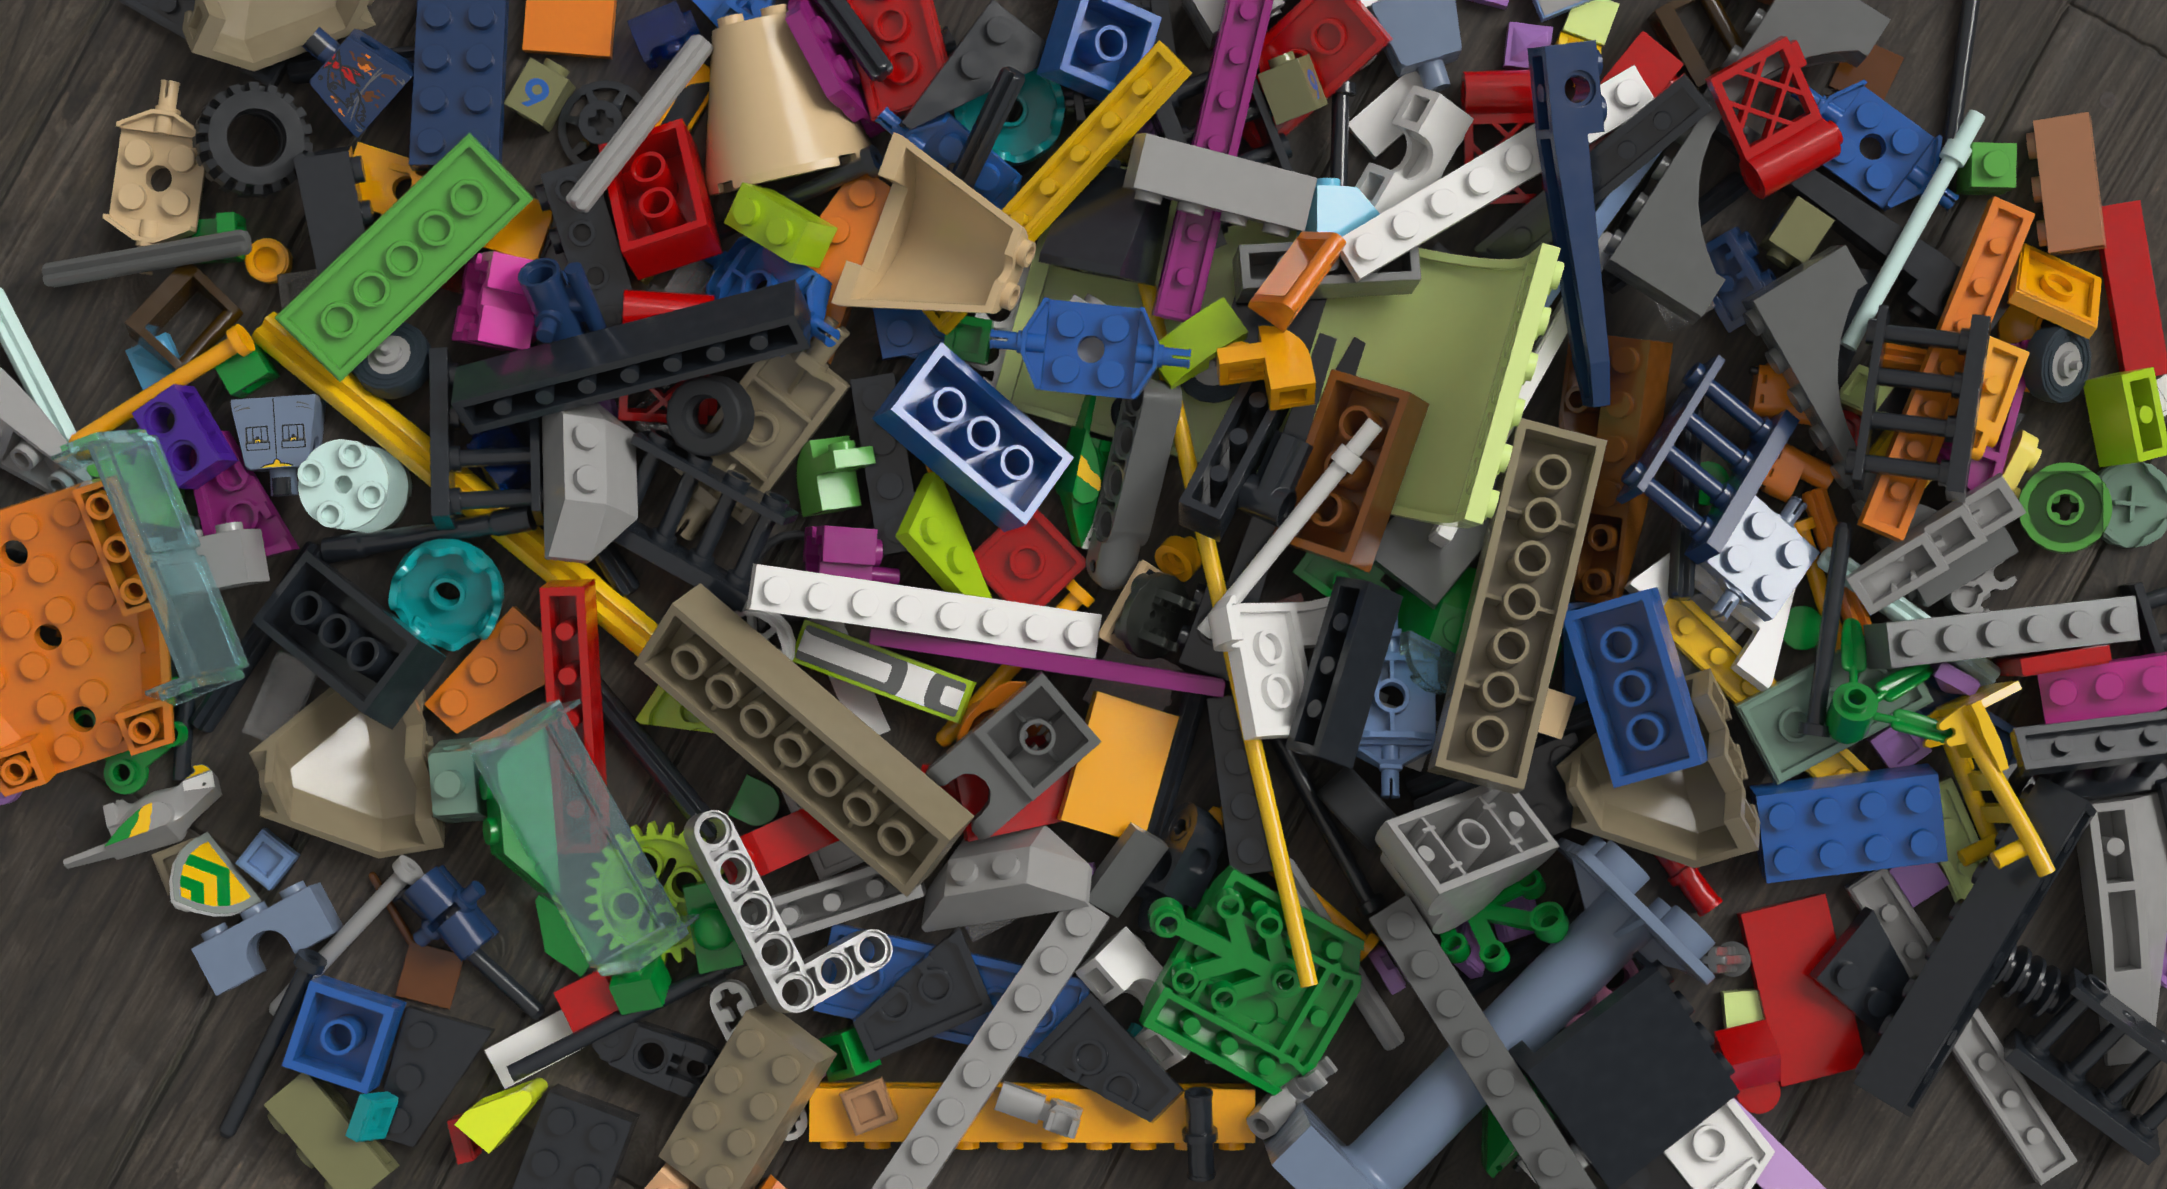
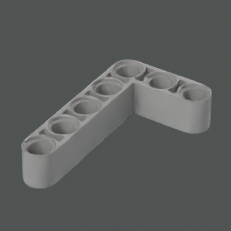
M710 810L693 815L687 821L683 833L685 842L766 1002L773 1010L778 1013H800L806 1011L883 968L890 961L893 951L891 940L886 933L875 929L853 932L802 960L728 815L718 810ZM704 820H709L716 826L717 838L712 844L705 842L700 835V826ZM725 860L733 862L737 867L738 874L733 884H728L721 877L720 870ZM747 900L753 902L758 910V917L752 925L746 923L741 915V907ZM865 938L869 939L875 948L874 956L869 962L861 957L859 951L860 944ZM768 940L774 942L778 949V958L772 965L766 963L761 954L762 947ZM827 959L833 961L837 969L836 977L830 984L822 978L821 967ZM789 980L796 984L799 991L798 998L792 1005L787 1004L782 996V989Z

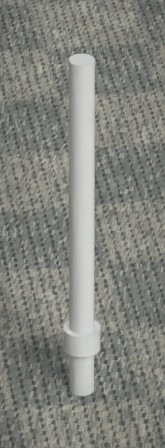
M1368 418L1347 445L1342 443L1331 456L1334 461L1222 598L1235 595L1237 603L1243 601L1346 473L1352 474L1363 461L1360 456L1382 431V428L1377 423ZM1207 615L1197 629L1206 637L1212 639Z

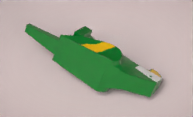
M1085 395L1076 425L1071 427L1065 450L1074 458L1055 485L1056 493L1060 496L1065 510L1072 544L1083 549H1089L1093 532L1094 514L1112 444L1110 441L1092 438L1089 435L1096 396Z

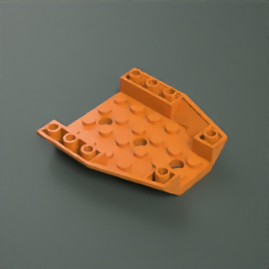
M114 475L87 480L1 508L0 792L4 797L47 784L57 773L125 751H129L131 756L173 743L175 741L168 601L118 476ZM8 541H19L26 547L28 557L25 563H16L7 556L6 545ZM51 624L60 630L62 635L60 645L51 646L42 640L40 636L42 625ZM76 707H87L94 713L96 722L93 727H82L75 721L74 709Z

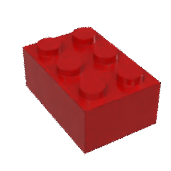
M680 118L654 127L607 187L621 252L638 280L723 253L698 147L686 124ZM607 143L598 145L599 152L604 149Z

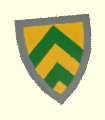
M208 832L196 837L182 848L172 864L169 880L171 903L178 910L191 911L213 917L233 916L261 902L258 895Z

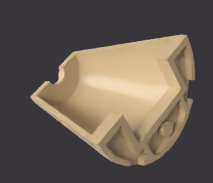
M786 4L760 9L762 17L745 21L743 13L718 18L719 28L712 31L711 44L713 52L711 53L705 159V181L709 197L739 190L742 182L757 185L823 169L838 168L859 158L860 150L872 145L859 120L855 123L852 122L839 107L837 108L826 97L785 20L786 12L788 11Z
M893 132L878 173L879 176L893 182L863 265L861 266L846 260L831 303L844 307L995 314L1002 308L1011 311L1019 299L1020 285H1018L1023 268H1027L1031 264L1036 251V243L1028 240L1027 231L1023 226L904 136Z

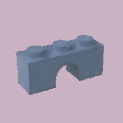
M302 880L279 892L282 901L270 907H267L264 901L240 913L243 921L237 925L228 928L224 922L201 934L204 942L191 950L216 996L267 971L259 954V942L266 931L271 930L282 934L296 954L299 949H308L336 934L343 927L320 882L307 887Z

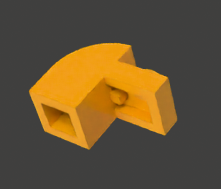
M1258 326L1257 343L1249 344L1248 342L1240 341L1231 343L1223 348H1217L1219 386L1264 379L1270 411L1315 404L1316 380L1311 356L1306 345L1288 330L1283 332L1276 326Z

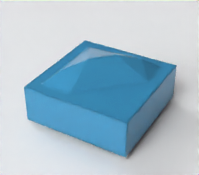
M165 332L156 336L177 358L180 357L169 333ZM139 344L125 350L143 390L174 372Z

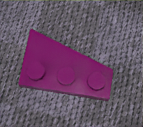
M221 431L239 461L199 489H193L204 536L216 534V525L243 522L244 529H261L266 558L300 549L254 471L247 470L242 451L230 431ZM194 449L189 456L192 468L197 462V454Z

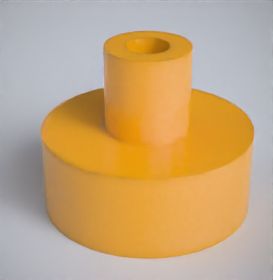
M1170 536L1155 552V561L1159 569L1163 573L1177 577L1181 582L1188 581L1202 563L1197 540L1191 536L1185 538Z

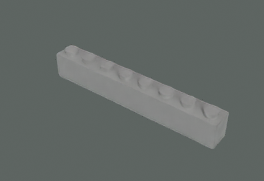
M1090 903L1089 907L1059 911L872 1189H928L1109 922L1110 917Z

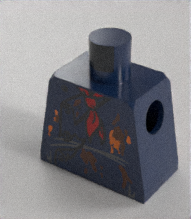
M319 26L302 46L323 64L309 80L311 86L357 138L414 74V64L358 29H354L339 44Z

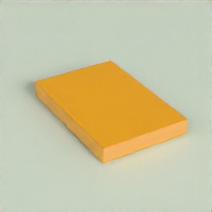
M1093 691L1085 723L1101 740V743L1071 768L1057 819L1120 838L1130 822L1147 831L1179 716L1099 691Z

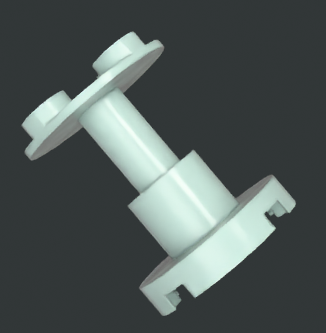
M338 439L326 442L314 449L306 461L301 463L298 468L300 500L308 514L325 527L365 533L387 530L401 520L406 512L405 508L408 505L409 497L412 494V480L406 466L383 448L367 446L358 441Z

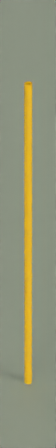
M1137 283L1142 306L1145 307L1157 339L1160 341L1167 335L1164 318L1151 315L1157 293L1156 283L1155 286ZM1158 372L1159 379H1160V380H1164V379L1162 378V376L1160 375V373ZM1182 400L1174 444L1186 489L1198 464ZM1195 532L1213 608L1217 601L1227 592L1216 541ZM1223 652L1243 737L1228 652ZM1243 737L1300 987L1317 985L1316 971L1262 739L1244 740Z

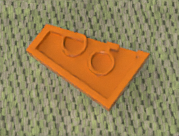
M512 606L495 625L490 636L473 649L424 705L451 730L459 734L529 693H533L545 686L542 629L520 609Z

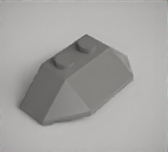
M599 403L542 416L545 559L587 564L638 518L636 446L630 443L634 432Z
M1046 825L968 842L963 839L927 889L921 928L924 932L958 926L962 927L1089 907L1092 868Z

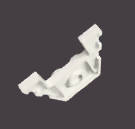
M1670 553L1629 581L1624 588L1632 594L1658 587L1664 607L1669 599ZM1696 564L1694 587L1717 603L1724 592L1721 590L1716 579L1699 564ZM1795 589L1773 620L1764 622L1748 607L1739 604L1730 614L1753 632L1730 669L1761 692L1769 689L1773 682Z
M1733 1098L1663 1153L1691 1189H1752L1775 1151Z

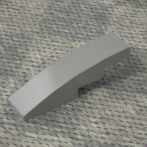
M2000 472L1967 492L1965 503L1951 502L1909 530L1904 541H1894L1846 576V580L1871 616L1949 570L1948 564L1987 542L1986 536L2024 515L2026 511Z

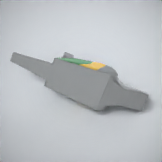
M202 764L194 765L192 768L195 772L186 777L178 786L153 791L134 803L116 800L115 804L104 805L106 825L111 834L110 840L105 844L64 859V866L69 869L113 857L119 860L181 842L191 824L222 796L218 777L208 766Z

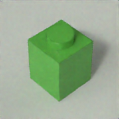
M1972 142L1970 145L1972 153L1964 167L1957 168L1956 194L2002 195L2016 188L2017 143Z

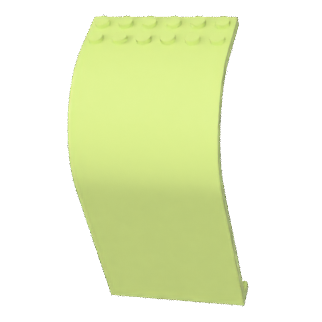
M1120 166L1122 169H1127L1125 166ZM1174 200L1171 201L1155 281L1156 288H1158L1178 201ZM1247 220L1246 227L1237 225L1228 227V233L1224 234L1227 244L1214 250L1200 311L1222 297L1232 307L1235 297L1232 260L1239 245L1294 242L1297 238V231H1290L1288 238L1262 232L1263 223ZM1050 225L1038 238L1035 255L1030 266L1012 332L1024 329L1044 297L1052 300L1070 301L1075 294L1084 300L1089 293L1106 305L1131 308L1143 307L1138 284L1075 272L1038 262L1040 252L1051 228ZM1545 243L1539 245L1529 255L1518 259L1477 258L1418 248L1421 281L1412 294L1327 299L1310 356L1319 333L1336 338L1337 341L1318 405L1331 369L1336 370L1354 337L1366 343L1356 376L1411 392L1430 404L1390 515L1456 528H1472L1482 525L1487 518L1492 519L1500 491L1493 490L1495 479L1500 472L1505 473L1513 448L1512 445L1506 444L1508 433L1513 426L1518 427L1526 400L1519 398L1521 387L1526 381L1532 380L1538 361V354L1532 352L1534 341L1537 340L1539 335L1543 336L1545 334L1551 315V308L1545 307L1547 295H1550L1552 289L1557 290L1564 269V263L1557 261L1561 248ZM1164 318L1167 334L1183 323ZM1006 350L996 390L1024 414L1070 427L1072 425L1075 426L1085 395L1036 390L1022 355L1018 354L1016 350ZM1157 370L1151 378L1155 381L1160 380ZM1181 387L1196 460L1199 463L1234 397L1219 403L1202 402L1188 395ZM1096 396L1090 428L1091 433L1113 439L1115 426L1111 419V407L1116 398ZM1291 408L1278 431L1283 432ZM1173 440L1170 455L1177 457Z

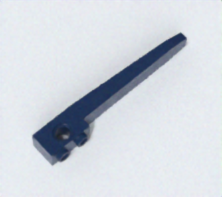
M1596 40L1527 48L1536 140L1553 245L1561 248L1557 261L1564 263L1560 288L1572 362L1583 406L1610 405V358L1588 134L1605 132L1604 122L1607 118V103L1601 95L1599 78L1603 71V59L1600 51L1597 49ZM1569 78L1574 82L1576 88L1575 96L1571 101L1567 98L1564 89Z

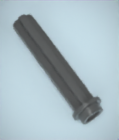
M1730 941L1721 946H1713L1708 951V955H1704L1700 961L1704 965H1708V969L1713 974L1722 973L1729 977H1737L1749 969L1751 957L1748 949L1743 944Z

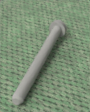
M404 855L399 856L392 864L394 873L318 952L327 960L323 973L407 884L413 885L424 875L422 869L415 861ZM314 975L312 979H315L321 975ZM289 984L270 1003L269 1012L273 1016Z

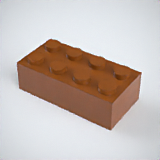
M1331 369L1306 439V443L1312 445L1313 450L1295 488L1297 492L1295 507L1334 461L1331 456L1342 443L1347 445L1368 418L1377 423L1382 428V431L1360 456L1363 461L1352 474L1346 473L1288 546L1370 573L1430 405L1429 403L1411 392Z

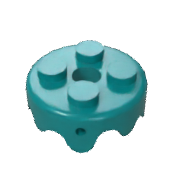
M1038 68L1025 74V82L1016 98V101L1023 107L1022 116L1015 122L1004 123L992 148L1010 166L1027 164L1043 156L1052 148L1060 136L1064 124L1065 101L1061 86L1058 83L1036 75ZM989 92L954 109L955 119L969 131L972 130Z
M440 538L426 541L410 550L397 566L392 577L389 592L390 610H394L403 623L427 642L448 651L459 650L477 638H480L482 641L486 640L496 625L504 600V584L500 571L493 560L481 549L457 539ZM444 582L452 583L459 589L460 596L455 599H445L439 595L436 586Z

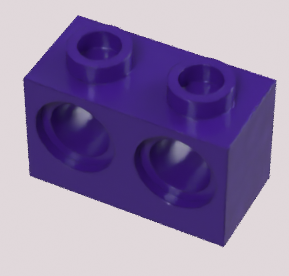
M173 384L132 413L139 425L137 431L140 438L148 447L154 450L161 462L160 471L167 482L175 486L176 489H199L239 461L195 386ZM172 411V413L174 414L175 422L173 428L170 430L167 424V418L170 412ZM194 449L197 454V462L192 468L189 456Z

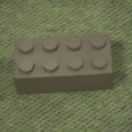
M768 1003L745 1011L660 1152L659 1157L701 1189H755L837 1053L783 1013L773 1010Z

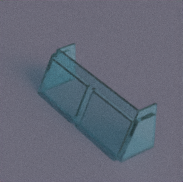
M146 429L96 432L60 446L62 452L51 456V459L66 469L74 472L95 464L180 678L144 691L145 695L160 699L161 702L178 705L244 679L245 676L242 669L248 667L249 663L219 588L216 585L206 556L197 555L195 548L200 547L201 544L159 438L156 435H148Z
M558 699L541 704L470 743L474 750L471 756L527 856L532 857L535 861L536 872L590 967L597 969L600 976L638 972L689 934L687 927L699 919L700 916L699 914L678 916L566 713L581 704V701L577 699L562 704Z

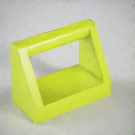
M535 1078L486 1096L469 1108L456 1122L455 1126L490 1154L508 1138L544 1095L548 1088L547 1082L543 1078Z

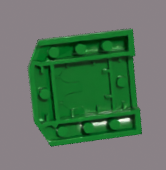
M1229 865L1213 881L1191 921L1230 939L1225 919L1217 911L1215 898L1221 890L1233 888L1241 894L1244 903L1242 916L1252 951L1269 958L1265 938L1258 934L1254 924V917L1260 909L1271 907L1276 909L1281 916L1283 922L1281 936L1287 955L1293 956L1279 892ZM1227 899L1223 902L1222 907L1231 909L1236 906L1237 901L1235 899ZM1300 904L1318 984L1304 987L1298 994L1290 998H1276L1268 992H1263L1239 999L1232 1010L1220 1012L1214 1009L1209 997L1211 986L1218 981L1233 983L1257 974L1243 968L1199 981L1198 986L1192 992L1180 993L1174 989L1170 977L1171 969L1180 962L1195 963L1218 956L1180 938L1146 996L1139 1021L1148 1029L1275 1096L1282 1091L1281 1086L1300 1073L1304 1076L1317 1066L1359 994L1362 975L1359 973L1361 950L1364 951V941L1357 935ZM1267 918L1262 921L1261 926L1270 928L1275 924L1276 920ZM1182 973L1177 977V980L1179 982H1187L1192 978V975ZM1282 974L1278 977L1277 982H1286L1292 978V975ZM1220 992L1216 999L1225 1001L1231 994L1229 992Z

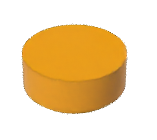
M263 238L252 244V251L245 255V265L250 275L263 283L275 284L281 282L289 275L293 266V258L290 250L283 243L275 239Z

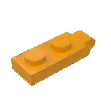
M1991 336L1972 459L1976 461L1982 458L1986 446L1993 448L1996 445L2030 353Z

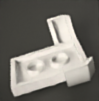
M1230 595L1217 601L1208 614L1214 650L1228 652L1244 740L1288 738L1308 673L1304 649L1316 646L1330 597L1306 602L1237 603L1236 596Z

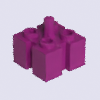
M838 526L805 527L803 550L805 571L897 585L900 581V570L898 568L878 567L881 564L883 555L882 540L877 539L878 529Z

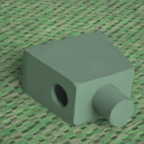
M486 736L440 740L428 753L432 812L435 818L447 824L484 821L485 818H488L487 801L482 799L479 790V777L481 773H484L483 763L487 760Z

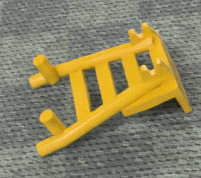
M2019 681L1986 684L1979 687L1977 692L1971 696L1962 695L1936 707V710L1927 717L1939 721L1936 724L1938 730L1943 731L1951 728L1953 734L1946 738L1944 743L1925 739L1922 745L1924 748L1943 745L1981 839L1957 851V856L1962 865L1966 867L1988 856L1989 859L1991 857L1994 865L2001 869L2028 855L2038 877H2043L2054 872L2056 869L2038 833L2002 772L2009 768L2002 742L1985 709L2022 688ZM1972 758H1974L1980 771H1972L1975 769ZM1980 790H1992L1999 803H1985ZM1994 823H2010L2019 839L1995 850L1997 846L1994 842L1998 833Z

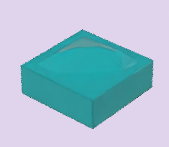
M388 1091L360 1094L345 1136L355 1142L385 1139L399 1097Z

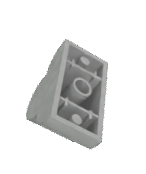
M1479 786L1387 820L1375 836V842L1383 851L1380 857L1381 863L1404 894L1408 895L1434 934L1447 932L1472 918L1490 904L1504 888L1513 885L1536 870L1560 847L1519 793L1511 794L1484 786Z

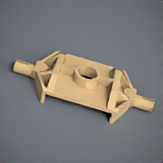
M161 80L159 101L155 109H150L116 122V126L121 128L110 211L109 214L103 213V219L136 241L135 246L137 247L176 241L197 233L206 170L202 165L198 166L195 159L198 154L196 148H193L192 138L195 136L196 129H194L193 124L180 116L181 111L176 109L180 83L176 81ZM167 168L172 175L171 184L166 190L157 192L151 185L152 175L156 170ZM152 271L139 273V274L153 275Z

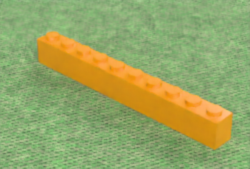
M820 1082L809 1099V1142H820V1148L843 1149L847 1147V1142H864V1148L866 1149L891 1148V1142H903L943 1082H885L898 1115V1120L855 1136L839 1094L844 1090L865 1082ZM1000 1082L955 1148L972 1150L979 1148V1142H997L998 1149L1018 1150L1024 1148V1142H1041V1148L1046 1150L1067 1149L1068 1143H1086V1149L1090 1150L1112 1149V1143H1130V1149L1154 1150L1157 1148V1143H1174L1175 1149L1187 1150V1143L1182 1138V1129L1186 1126V1100L1183 1093L1154 1123H1151L1076 1082H1010L1045 1094V1100L1048 1102L1051 1101V1098H1057L1083 1108L1075 1139H1071L1045 1130L1043 1128L1044 1121L1038 1120L1037 1124L994 1110L1004 1083ZM1178 1083L1184 1090L1192 1087H1207L1213 1090V1125L1218 1130V1140L1214 1143H1219V1149L1231 1151L1244 1150L1245 1143H1255V1134L1250 1130L1246 1120L1255 1108V1087L1253 1084Z

